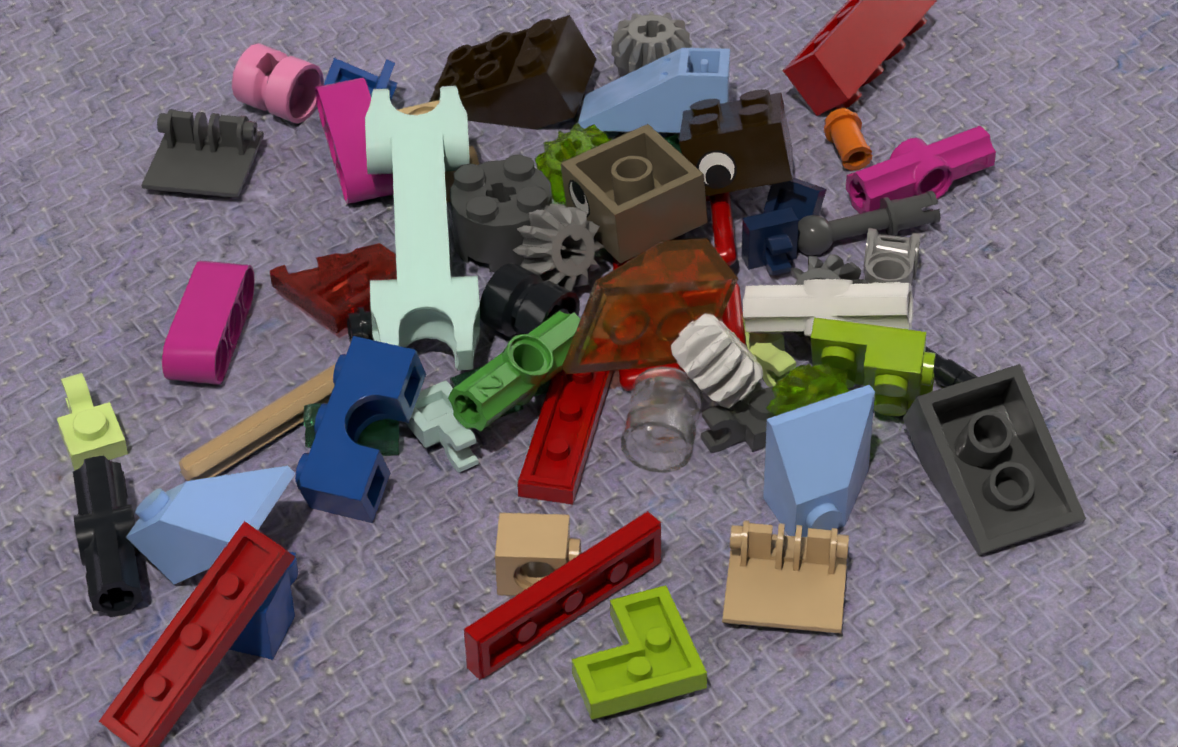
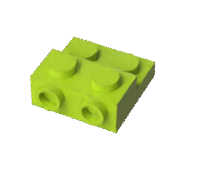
M814 317L811 333L813 379H821L824 384L840 389L852 388L855 384L864 386L870 384L875 391L874 410L887 416L905 415L917 396L933 391L936 353L925 352L926 332Z

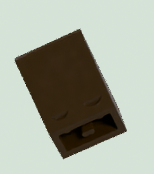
M570 15L555 20L543 19L533 24L530 28L512 34L510 32H503L493 37L490 41L475 46L462 45L453 50L447 57V63L439 81L434 87V92L429 102L440 100L441 86H456L461 103L467 112V121L526 129L541 128L576 116L597 59Z

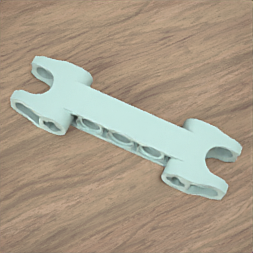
M441 86L439 104L433 110L420 115H409L398 111L392 106L390 90L373 89L370 106L365 116L368 175L393 174L397 279L370 280L373 340L407 347L416 340L426 338L437 339L446 343L452 349L457 371L473 370L475 350L480 338L478 276L451 277L445 171H457L460 166L470 164L467 112L461 103L456 86Z

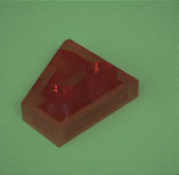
M380 243L356 248L354 251L346 254L335 253L317 257V268L288 274L286 266L282 265L270 270L273 288L337 334L347 328V313H354L356 308L361 306L364 307L365 311H371L370 280L397 279L396 254Z

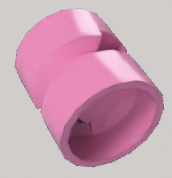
M260 43L251 45L243 52L237 61L232 78L233 95L237 101L263 111L268 110L270 114L296 124L304 122L312 115L317 107L315 87L323 86L324 84L323 73L319 66L294 56H287L286 53Z

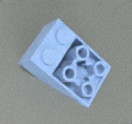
M680 48L585 94L578 121V131H590V135L594 137L608 138L617 136L619 132H631L649 124L663 138L668 136V133H680L683 111L690 110L692 104L706 99H718L720 104L729 102L730 49Z

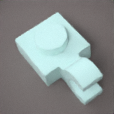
M445 380L420 391L409 423L405 422V424L425 448L441 442L449 462L460 473L479 464L478 458L469 447L477 442L471 428L466 429L453 416L452 404L448 399L453 388Z

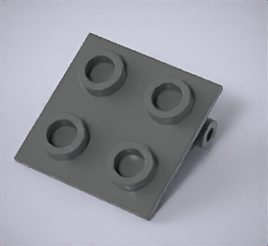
M169 109L167 114L160 113L157 119V130L159 133L165 134L142 182V189L238 198L264 133L258 131L257 122L249 121L247 116L221 115L220 117L218 113H212L207 123L205 112H197L195 119L193 112L177 111L176 109Z

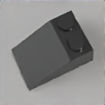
M1020 364L917 396L904 415V423L923 469L978 556L1086 520Z

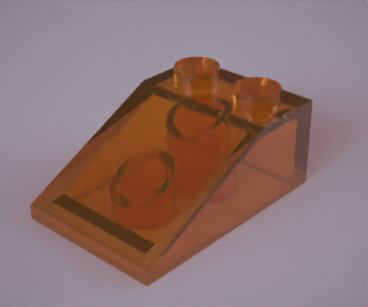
M707 238L661 241L595 281L562 368L566 374L677 363L676 358L672 355L671 344L679 337V332L691 321H696L705 313L714 315L721 321L738 281L737 276Z

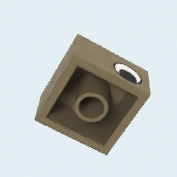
M649 124L561 163L566 207H576L587 212V221H592L600 226L594 238L605 246L604 248L619 263L625 262L708 223L704 174Z

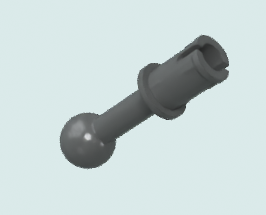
M932 190L924 194L902 199L890 200L888 197H884L880 200V209L831 221L819 215L805 216L798 221L797 248L806 255L816 256L826 252L833 241L868 233L869 228L877 229V231L885 229L887 235L897 236L900 230L930 223H939L941 218L940 209L922 211L924 207L938 204L937 197Z

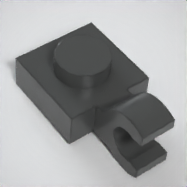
M777 385L750 393L743 401L739 400L730 408L719 405L703 411L702 418L711 430L702 432L700 438L710 452L722 451L744 440L754 451L766 447L767 419L795 410V408Z

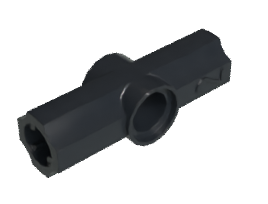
M105 456L87 458L79 469L73 471L78 507V514L74 515V525L81 562L83 566H86L87 573L85 575L88 595L93 611L104 612L109 617L130 614L132 608L143 601L136 556L141 555V552L126 538L135 525L133 508L131 504L128 505L126 480L121 463L110 461Z

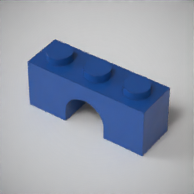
M353 336L347 354L339 356L333 373V383L335 386L329 402L323 403L316 415L314 426L316 436L309 453H304L301 456L296 469V484L309 508L373 523L391 472L379 449L359 445L357 441L361 432L375 421L392 419L409 423L426 377V372L415 349Z

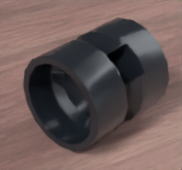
M512 262L503 265L493 274L487 282L480 300V319L482 323L510 337L530 333L558 311L565 314L575 313L577 316L580 311V300L576 293L554 282L543 281L540 275Z

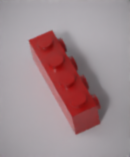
M848 0L784 68L783 72L816 116L834 107L836 109H847L861 97L862 94L858 89L873 81L884 71L881 63L894 57L906 46L903 38L910 36L927 22L924 15L937 0Z

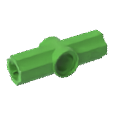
M558 311L530 333L513 337L500 355L453 388L448 397L452 404L453 416L466 429L476 428L482 431L515 405H524L530 402L539 387L589 349L592 342L587 333V324L575 313L565 314Z

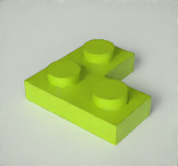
M666 585L611 599L610 616L623 645L572 659V675L591 720L707 688V671Z

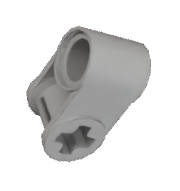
M869 228L864 257V280L868 283H910L912 287L913 280L916 279L921 233H912L910 237L881 235L878 234L877 229Z

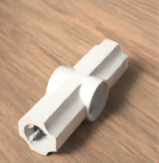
M845 279L804 280V285L746 286L743 298L745 329L748 333L756 334L804 332V336H811L815 317L912 330V287L910 283L902 282L853 284V280Z

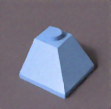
M870 384L767 419L763 499L778 521L785 524V531L789 536L796 535V525H802V537H807L808 528L832 530V528L839 529L846 526L869 470L875 391Z
M289 466L190 480L166 492L161 488L156 489L137 507L135 513L140 518L126 538L175 585L209 569L244 521L258 530L296 473Z

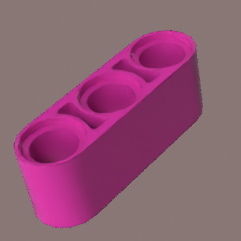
M359 78L315 87L319 117L345 202L350 204L394 195L393 174L368 175L365 116L370 106L371 95L366 80Z
M198 261L196 263L164 343L162 369L167 380L218 385L223 382L253 300L255 278L251 265Z

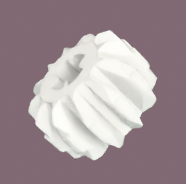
M705 313L696 321H691L679 332V337L671 344L672 355L676 358L677 364L684 369L687 376L697 384L700 390H703L712 401H716L720 406L730 408L739 400L743 401L756 388L755 385L763 377L762 366L758 363L757 358L740 341L735 333L728 329L714 315Z

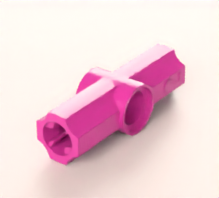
M981 126L929 145L920 138H910L894 149L889 160L848 174L846 177V190L849 193L852 206L859 214L880 209V200L884 197H888L890 200L902 199L924 194L932 190L937 199H939L948 191L954 180L993 166L995 164L996 151L991 143L990 134Z

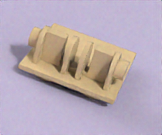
M744 520L743 526H731V550L722 623L831 633L842 632L849 535L837 534L838 528H832V530L808 528L807 537H802V525H796V535L787 536L784 535L785 524L779 523L778 535L772 534L773 525L754 524L747 520Z

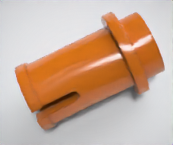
M840 108L832 111L826 117L823 132L827 140L835 144L844 168L852 171L860 170L872 160V151L860 131L862 129V122L859 115L851 112L849 109Z

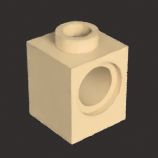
M499 513L495 549L497 595L516 596L581 554V539L570 538L569 515Z

